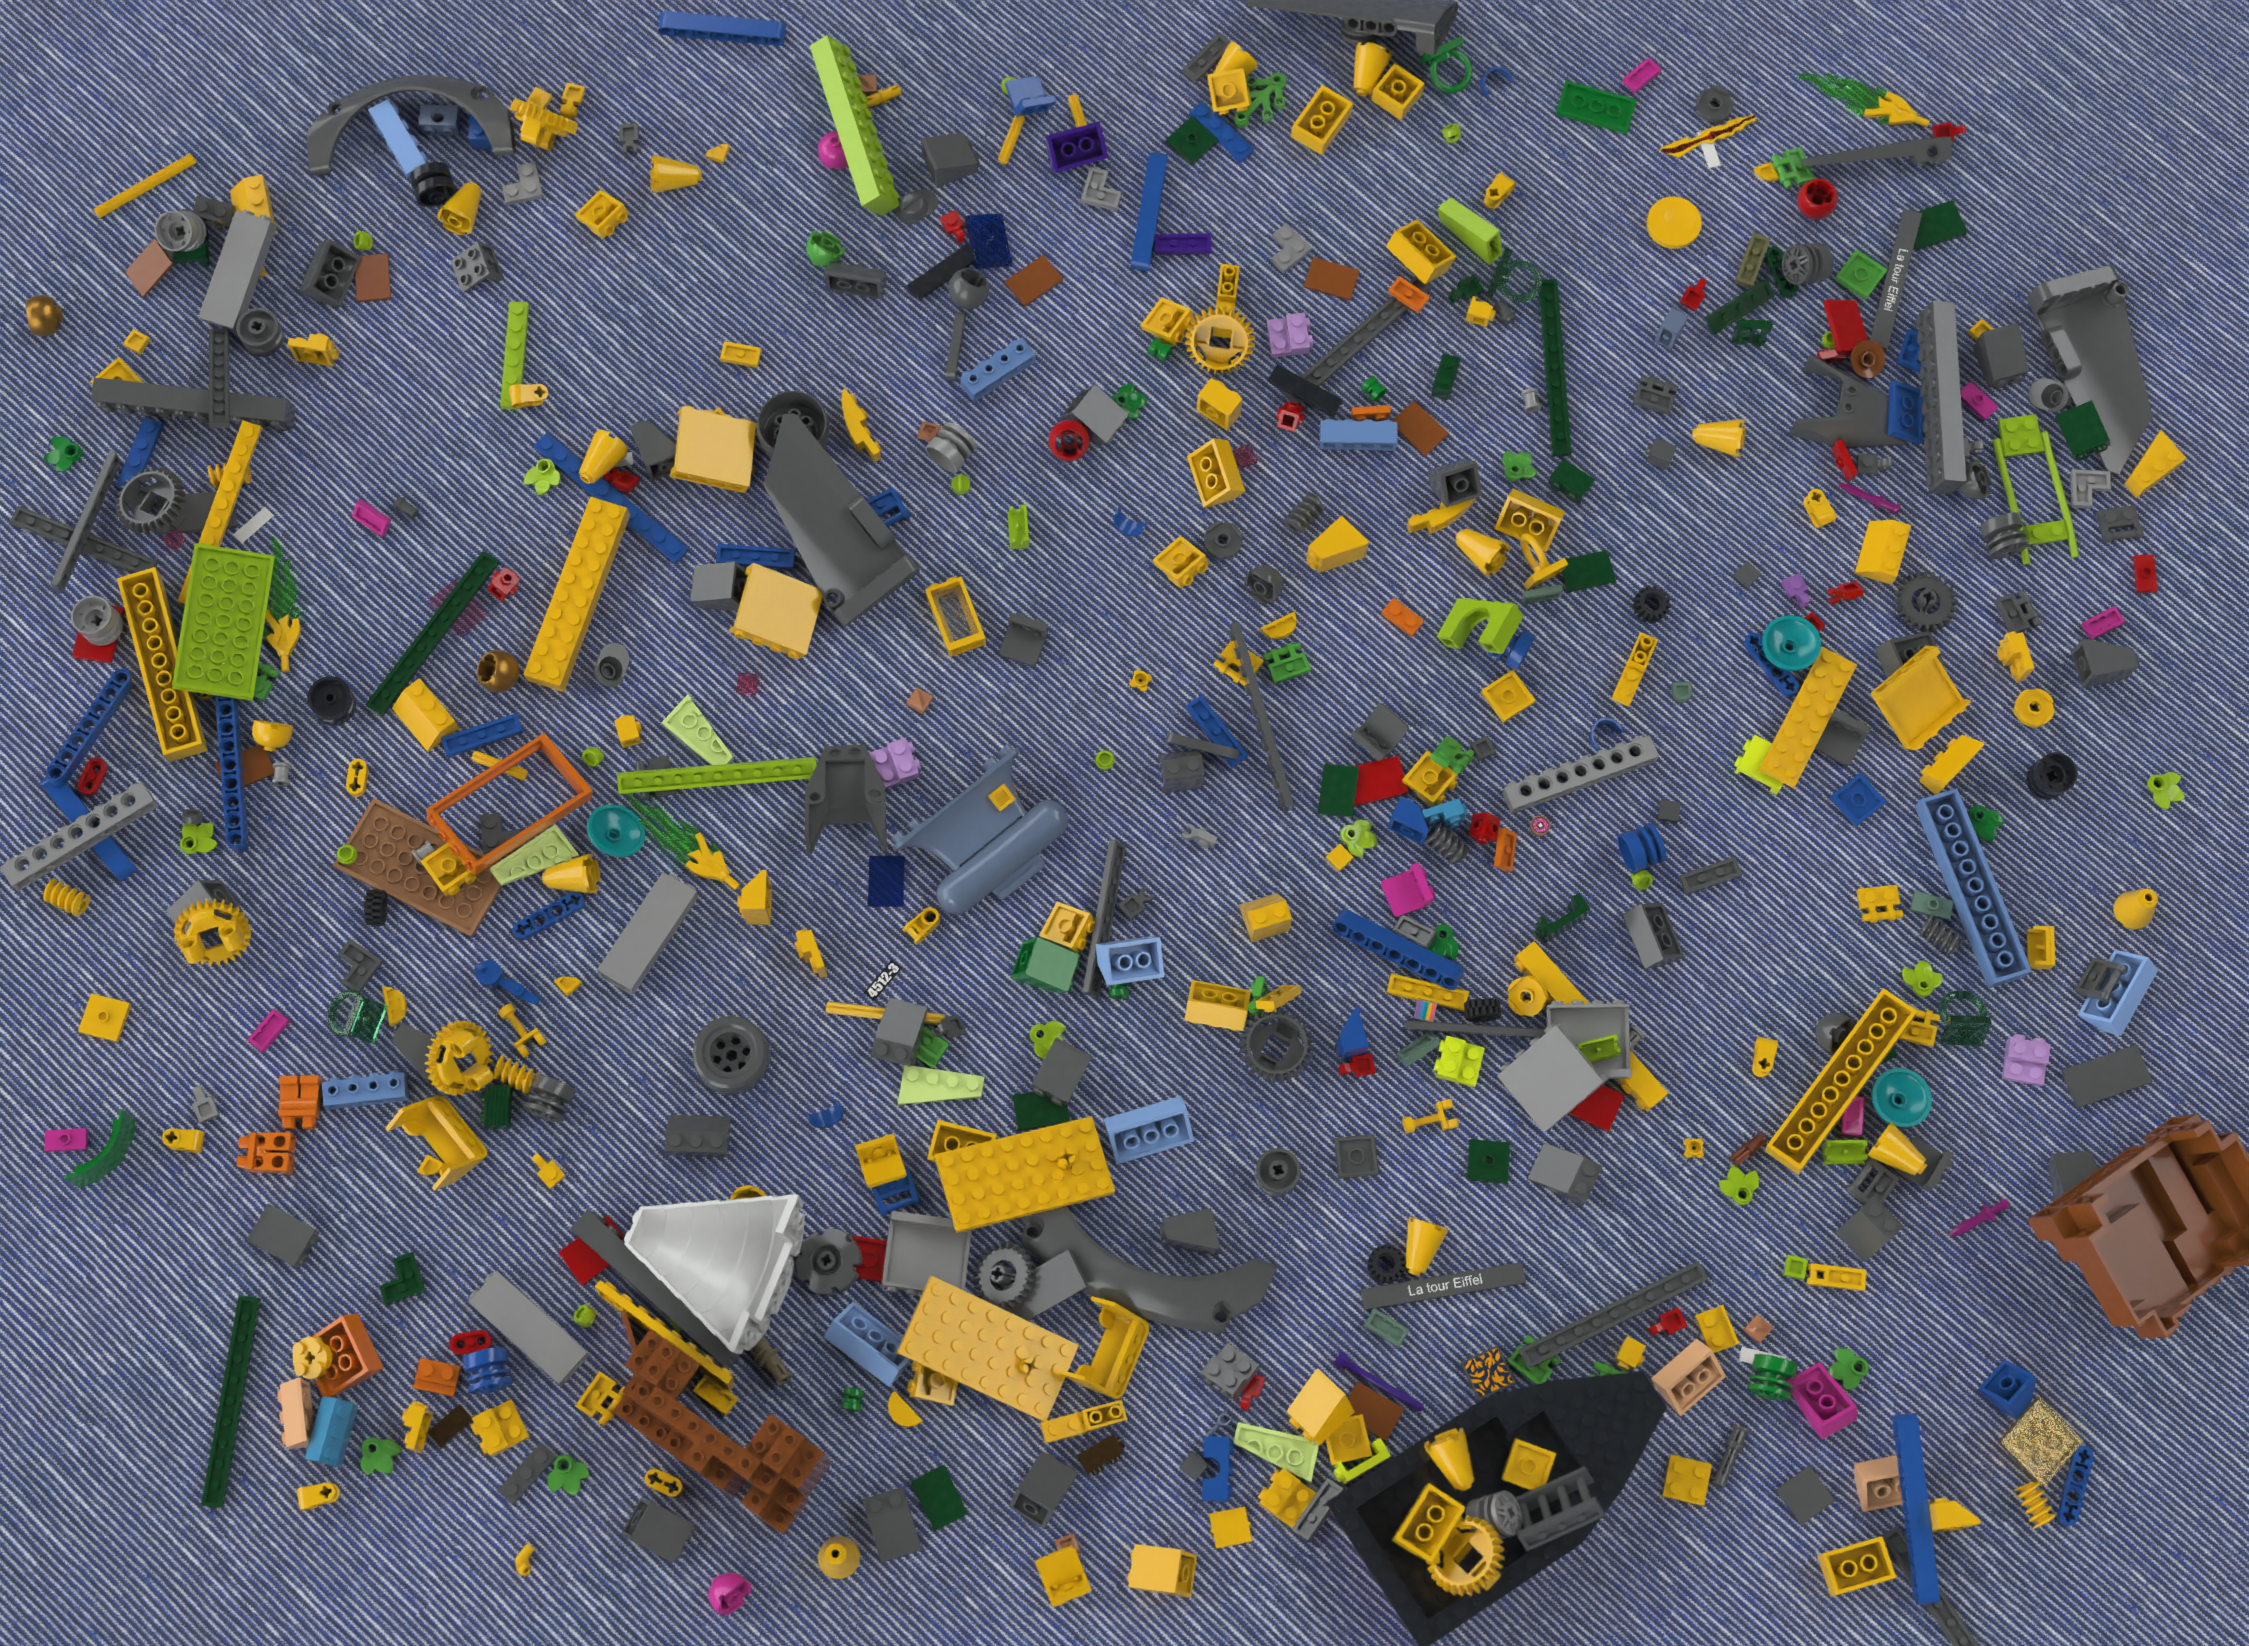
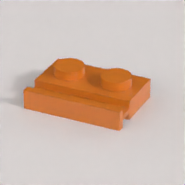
M420 1358L413 1388L455 1397L462 1367Z

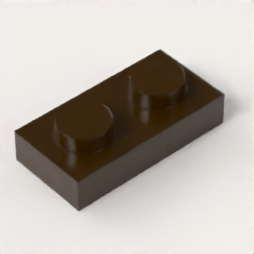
M459 1404L427 1433L443 1449L470 1425L473 1420L470 1414Z

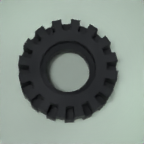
M1651 585L1642 588L1634 598V604L1632 605L1635 608L1634 614H1639L1637 618H1644L1643 622L1645 623L1647 620H1649V623H1653L1662 619L1670 608L1668 603L1670 598H1666L1667 592L1662 593L1663 589L1660 587L1658 590L1655 585L1652 588ZM1645 599H1655L1658 603V609L1655 611L1647 609Z
M368 889L364 902L366 925H385L388 910V896L385 890Z
M1478 998V1000L1472 999L1464 1003L1466 1021L1484 1022L1502 1017L1500 1000L1497 998Z
M1384 1244V1246L1380 1245L1371 1252L1367 1268L1370 1271L1371 1277H1374L1377 1282L1379 1280L1384 1284L1385 1282L1392 1283L1402 1275L1406 1262L1399 1248L1396 1249L1393 1245L1388 1246V1244ZM1388 1256L1392 1258L1394 1268L1391 1271L1385 1272L1380 1269L1378 1262L1381 1257Z

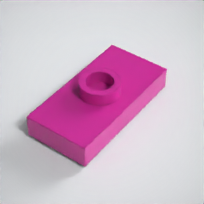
M1648 57L1622 79V83L1635 94L1661 73L1662 69Z
M1969 382L1961 390V401L1983 421L1998 409V406L1972 382Z
M363 500L357 501L352 514V518L381 537L387 534L392 520Z
M2116 606L2084 621L2081 626L2089 639L2094 640L2123 625L2125 620Z
M273 1008L247 1041L265 1053L290 1021Z
M1856 1097L1843 1114L1841 1130L1843 1137H1863L1865 1097Z
M87 1128L45 1131L44 1151L88 1150Z

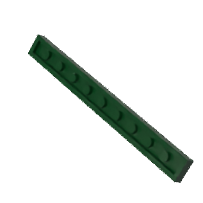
M1557 279L1538 280V295L1551 456H1571Z
M485 551L480 553L365 704L368 708L382 717L386 714L500 564L499 560Z
M238 1296L201 1506L224 1508L261 1298Z

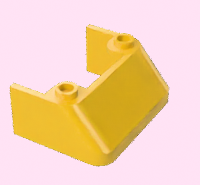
M440 1095L401 1108L385 1128L387 1131L402 1127L410 1136L423 1135L445 1164L439 1171L441 1177L432 1187L434 1191L455 1183L487 1156V1149L450 1102Z
M1092 1296L1090 1300L1102 1307L1099 1314V1323L1106 1328L1091 1366L1082 1364L1078 1367L1075 1374L1061 1370L1060 1374L1086 1388L1108 1397L1119 1399L1125 1393L1149 1333V1324L1115 1302Z

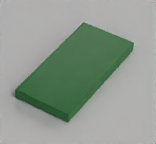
M1565 80L1556 115L1627 134L1637 99Z

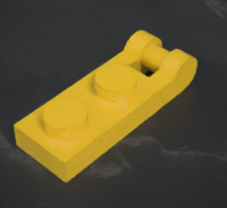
M1808 1264L1809 1278H1807L1806 1285L1865 1291L1866 1270ZM1818 1272H1823V1279L1817 1278Z

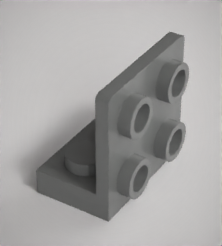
M197 195L193 211L190 212L197 214L204 223L222 229L223 226L230 227L235 206Z
M477 241L451 260L462 292L466 293L485 278L497 282L504 278L491 245Z

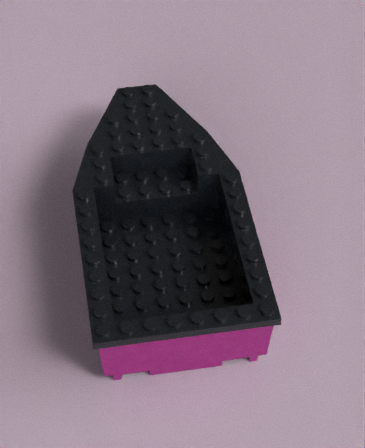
M1643 1371L1547 1381L1485 1397L1327 1501L1326 1505L1417 1646H1430L1581 1545L1600 1519L1529 1551L1525 1549L1518 1535L1501 1539L1503 1543L1498 1546L1503 1547L1505 1551L1499 1554L1505 1559L1498 1561L1503 1568H1496L1500 1573V1578L1488 1591L1480 1586V1593L1473 1589L1472 1596H1469L1466 1591L1464 1596H1460L1458 1591L1453 1595L1450 1590L1446 1592L1443 1586H1438L1437 1580L1432 1579L1433 1573H1430L1428 1570L1431 1565L1426 1560L1409 1552L1392 1540L1424 1487L1430 1483L1466 1507L1461 1514L1464 1520L1466 1519L1467 1505L1473 1499L1502 1491H1507L1516 1498L1531 1491L1501 1479L1514 1439L1516 1438L1556 1453L1546 1484L1585 1466L1594 1480V1483L1587 1485L1590 1497L1597 1499L1605 1514L1623 1490L1667 1406ZM1457 1428L1458 1432L1460 1428H1463L1465 1432L1474 1482L1471 1483L1472 1487L1465 1491L1454 1489L1424 1447L1428 1440L1430 1443L1436 1441L1435 1436ZM1579 1489L1567 1494L1571 1507L1583 1502ZM1560 1498L1548 1503L1552 1516L1563 1511ZM1540 1507L1529 1512L1532 1525L1544 1520ZM1458 1527L1460 1533H1469V1532H1470L1469 1529L1461 1530V1529ZM1472 1546L1466 1556L1459 1563H1456L1469 1574L1483 1558V1555ZM1439 1550L1440 1564H1437V1566L1442 1569L1444 1566V1554Z

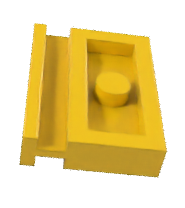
M1723 1305L1694 1316L1706 1346L1714 1354L1739 1344Z

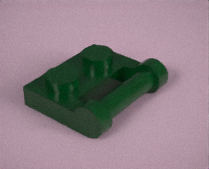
M1738 320L1731 336L1732 343H1738L1739 345L1755 343L1757 346L1762 347L1766 343L1767 334L1773 328V323L1769 320ZM1757 329H1761L1759 334H1755Z

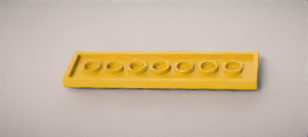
M1824 647L1821 648L1817 659L1813 663L1758 769L1759 771L1792 788L1796 786L1857 664Z
M599 1280L595 1285L598 1296L620 1312L625 1310L627 1317L647 1332L650 1329L695 1359L700 1363L698 1369L730 1392L735 1385L731 1376L732 1373L723 1366L721 1369L717 1367L716 1361L707 1354L705 1356L701 1355L698 1347L691 1342L686 1344L682 1340V1336L675 1330L671 1332L667 1330L666 1324L659 1318L652 1319L649 1311L641 1305L637 1308L629 1296L624 1293L620 1295L616 1291L617 1288L610 1282L606 1281L604 1283Z

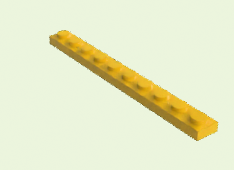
M242 420L199 544L221 546L262 431L261 426ZM191 565L177 601L184 605Z

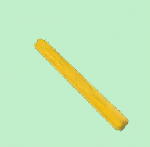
M191 154L184 156L95 207V213L99 218L105 216L194 165L196 160Z
M830 1001L826 1004V1013L882 1019L885 1011L884 1007ZM927 1012L925 1024L938 1026L941 1020L945 1018V1015Z

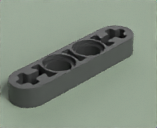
M965 312L955 313L946 369V380L956 381L966 318Z
M1167 732L1165 742L1233 759H1238L1240 751L1235 748Z

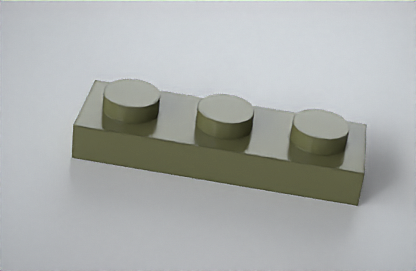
M1752 233L1734 283L1747 288H1751L1754 285L1771 238Z

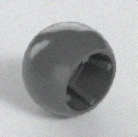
M964 268L957 271L951 277L948 284V293L952 301L960 308L975 309L986 301L989 294V283L980 272Z

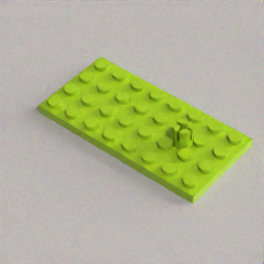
M195 543L172 689L253 701L275 556Z

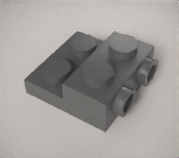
M1226 1343L1216 1358L1212 1356L1200 1373L1204 1377L1202 1380L1208 1386L1213 1387L1215 1385L1219 1388L1218 1392L1227 1399L1232 1397L1237 1400L1261 1366L1229 1343Z

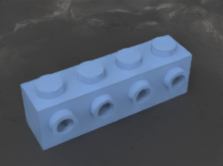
M1023 337L1019 340H1013L1007 348L996 351L987 361L983 360L973 370L964 372L960 377L961 387L971 400L976 402L1036 362V354Z
M1330 418L1320 421L1319 449L1396 451L1397 422H1392L1391 420L1377 422L1370 419L1363 421H1354L1353 419L1335 421Z
M394 1070L386 1075L371 1073L369 1077L352 1075L344 1080L329 1078L327 1082H322L323 1106L327 1110L408 1101V1076L400 1070Z

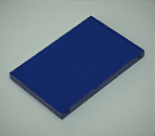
M869 856L868 907H903L905 856Z

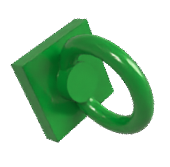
M1462 36L1441 45L1436 55L1424 54L1419 58L1422 65L1431 61V80L1438 89L1446 93L1462 91L1467 87L1472 78V65L1469 58L1463 52L1456 49L1464 43ZM1454 56L1462 61L1465 67V76L1459 84L1449 86L1439 79L1437 66L1439 63Z

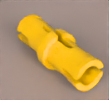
M895 84L887 89H880L877 93L867 96L866 104L868 109L881 103L885 104L888 100L901 96L902 93L899 85Z

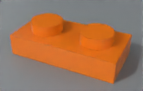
M1400 276L1388 289L1390 295L1418 314L1430 299V296Z
M1390 405L1353 407L1350 416L1354 421L1370 419L1381 422L1389 420L1391 413Z
M1395 598L1390 601L1381 613V615L1410 637H1413L1424 623L1423 619Z
M1500 828L1498 832L1494 867L1505 872H1512L1517 834L1506 828Z

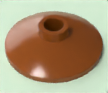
M1864 340L1858 343L1851 354V366L1854 372L1862 378H1872L1882 371L1885 364V353L1881 345L1873 340Z

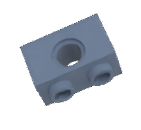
M421 104L419 127L422 133L426 135H459L461 113L458 106Z
M1672 307L1659 328L1655 342L1671 350L1682 334L1688 316L1683 311Z

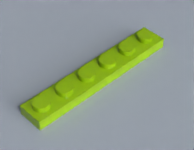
M509 301L500 401L501 409H521L512 407L509 387L523 384L529 316L528 302Z

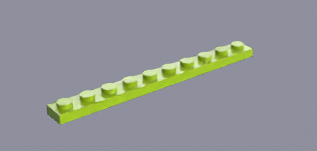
M816 757L617 773L618 793L625 794L810 779L817 766Z

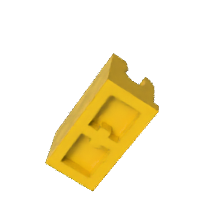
M2033 926V929H2027V961L2031 969L2050 970L2055 966L2054 926Z

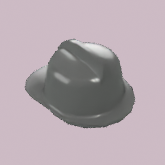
M919 189L908 193L899 201L900 206L896 208V215L905 224H915L936 210L938 199L932 191L927 189Z
M2041 378L2032 383L2029 388V400L2037 408L2058 412L2072 403L2067 386L2061 382Z
M609 643L601 650L594 668L595 677L600 682V685L617 687L623 681L630 658L628 651L621 644Z

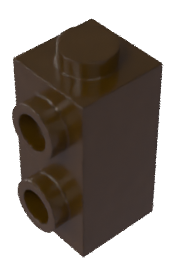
M1112 1434L1078 1454L1077 1458L1086 1474L1092 1473L1095 1476L1104 1470L1103 1466L1106 1464L1114 1465L1122 1460L1121 1455L1124 1454L1123 1448H1125V1445L1120 1437L1116 1438Z

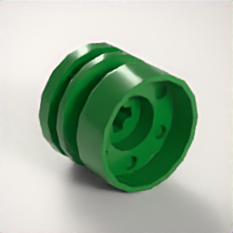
M1755 1354L1752 1369L1760 1373V1375H1751L1749 1377V1380L1753 1383L1748 1384L1747 1390L1765 1399L1789 1401L1792 1394L1787 1391L1793 1390V1385L1785 1380L1795 1379L1798 1365L1781 1357Z

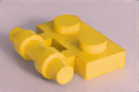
M1230 641L1221 653V657L1226 661L1223 663L1216 659L1213 666L1218 668L1220 673L1230 676L1236 684L1240 683L1244 686L1247 684L1245 677H1241L1240 671L1236 672L1230 668L1231 664L1238 669L1241 666L1240 660L1235 658V643ZM1248 650L1253 670L1256 674L1263 665L1264 660Z
M1897 885L1857 889L1859 909H1868L1867 914H1862L1863 922L1870 921L1875 923L1878 920L1888 919V921H1894L1896 918H1903L1902 910L1893 909V906L1901 904ZM1885 907L1886 912H1877L1876 908Z
M1915 1009L1917 1010L1915 1017L1924 1019V1023L1912 1021L1899 1040L1933 1047L1938 1026L1930 1025V1022L1939 1023L1940 1015L1933 1013L1931 1010L1922 1011Z
M599 1371L575 1406L591 1418H594L597 1412L601 1413L602 1416L598 1422L605 1426L609 1420L613 1419L615 1416L613 1411L625 1396L622 1392L624 1387L617 1394L613 1389L618 1383ZM608 1396H610L613 1398V1401L608 1406V1408L605 1409L604 1407H602V1405L604 1404Z

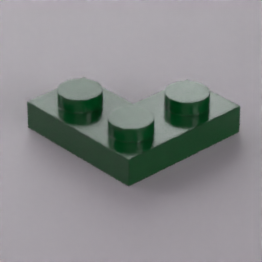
M413 1252L392 1259L398 1279L379 1286L386 1306L426 1292Z

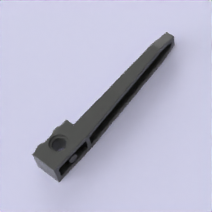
M1951 137L1907 140L1802 159V166L1909 156V163H1916V166H1926L1927 162L1934 161V164H1945V160L1952 159ZM1929 147L1933 149L1931 156L1927 153Z

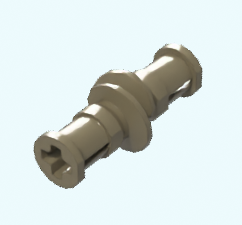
M763 1336L753 1347L757 1353L754 1360L759 1362V1367L766 1366L767 1370L775 1378L777 1386L784 1385L793 1377V1374L787 1371L782 1360L776 1355L780 1350L779 1347L772 1349L769 1341Z

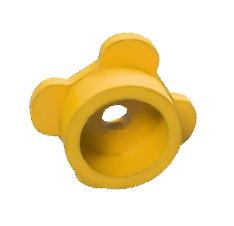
M1135 670L1129 685L1137 687L1140 691L1144 692L1147 690V685L1152 680V676L1143 671Z
M1686 1138L1683 1141L1685 1145L1684 1156L1686 1158H1702L1704 1156L1702 1151L1704 1142L1702 1139Z

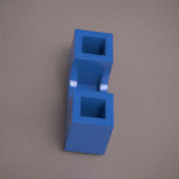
M1204 1436L1203 1459L1214 1460L1219 1466V1474L1212 1479L1203 1478L1202 1502L1227 1503L1228 1498H1232V1485H1228V1476L1233 1474V1464H1229V1455H1233L1234 1443L1230 1442V1437Z

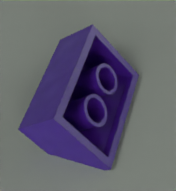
M1100 121L1046 136L1047 155L1051 170L1055 173L1109 158Z

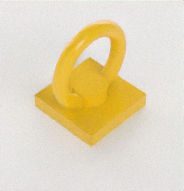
M1524 533L1521 536L1520 545L1522 552L1534 571V574L1523 584L1528 591L1560 574L1568 563L1563 558L1550 565L1538 541L1529 533ZM1528 543H1529V544L1532 546V548L1534 549V551H1535V553H1536V555H1537V557H1538V559H1539L1540 565H1539V564L1536 562V560L1534 559V557H1533V555H1532V553H1531V551H1530V548H1529Z

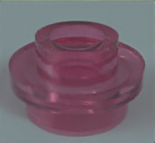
M170 530L166 533L164 541L170 549H179L184 544V536L178 530ZM174 536L178 538L176 543L172 541Z

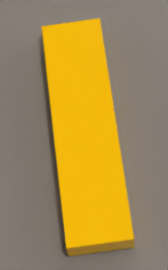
M1391 973L1386 994L1415 1001L1419 999L1437 1003V1006L1465 1012L1464 1003L1468 1000L1469 991L1457 988L1448 990L1435 983Z

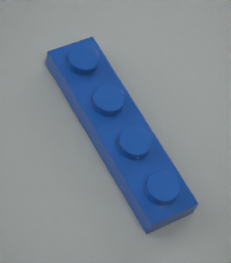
M1201 101L1189 112V116H1193L1218 139V143L1240 164L1254 153V148L1216 112H1213L1204 101Z
M144 417L116 483L117 488L122 489L120 486L127 484L125 480L130 481L132 479L131 474L137 476L138 470L144 473L164 427L162 422Z
M718 544L716 563L737 562L743 567L756 563L771 569L794 570L795 549Z
M1202 695L1185 706V709L1212 743L1240 750L1238 759L1222 756L1231 768H1234L1248 758L1247 753Z
M514 713L442 737L441 740L446 756L450 758L524 732L518 714Z

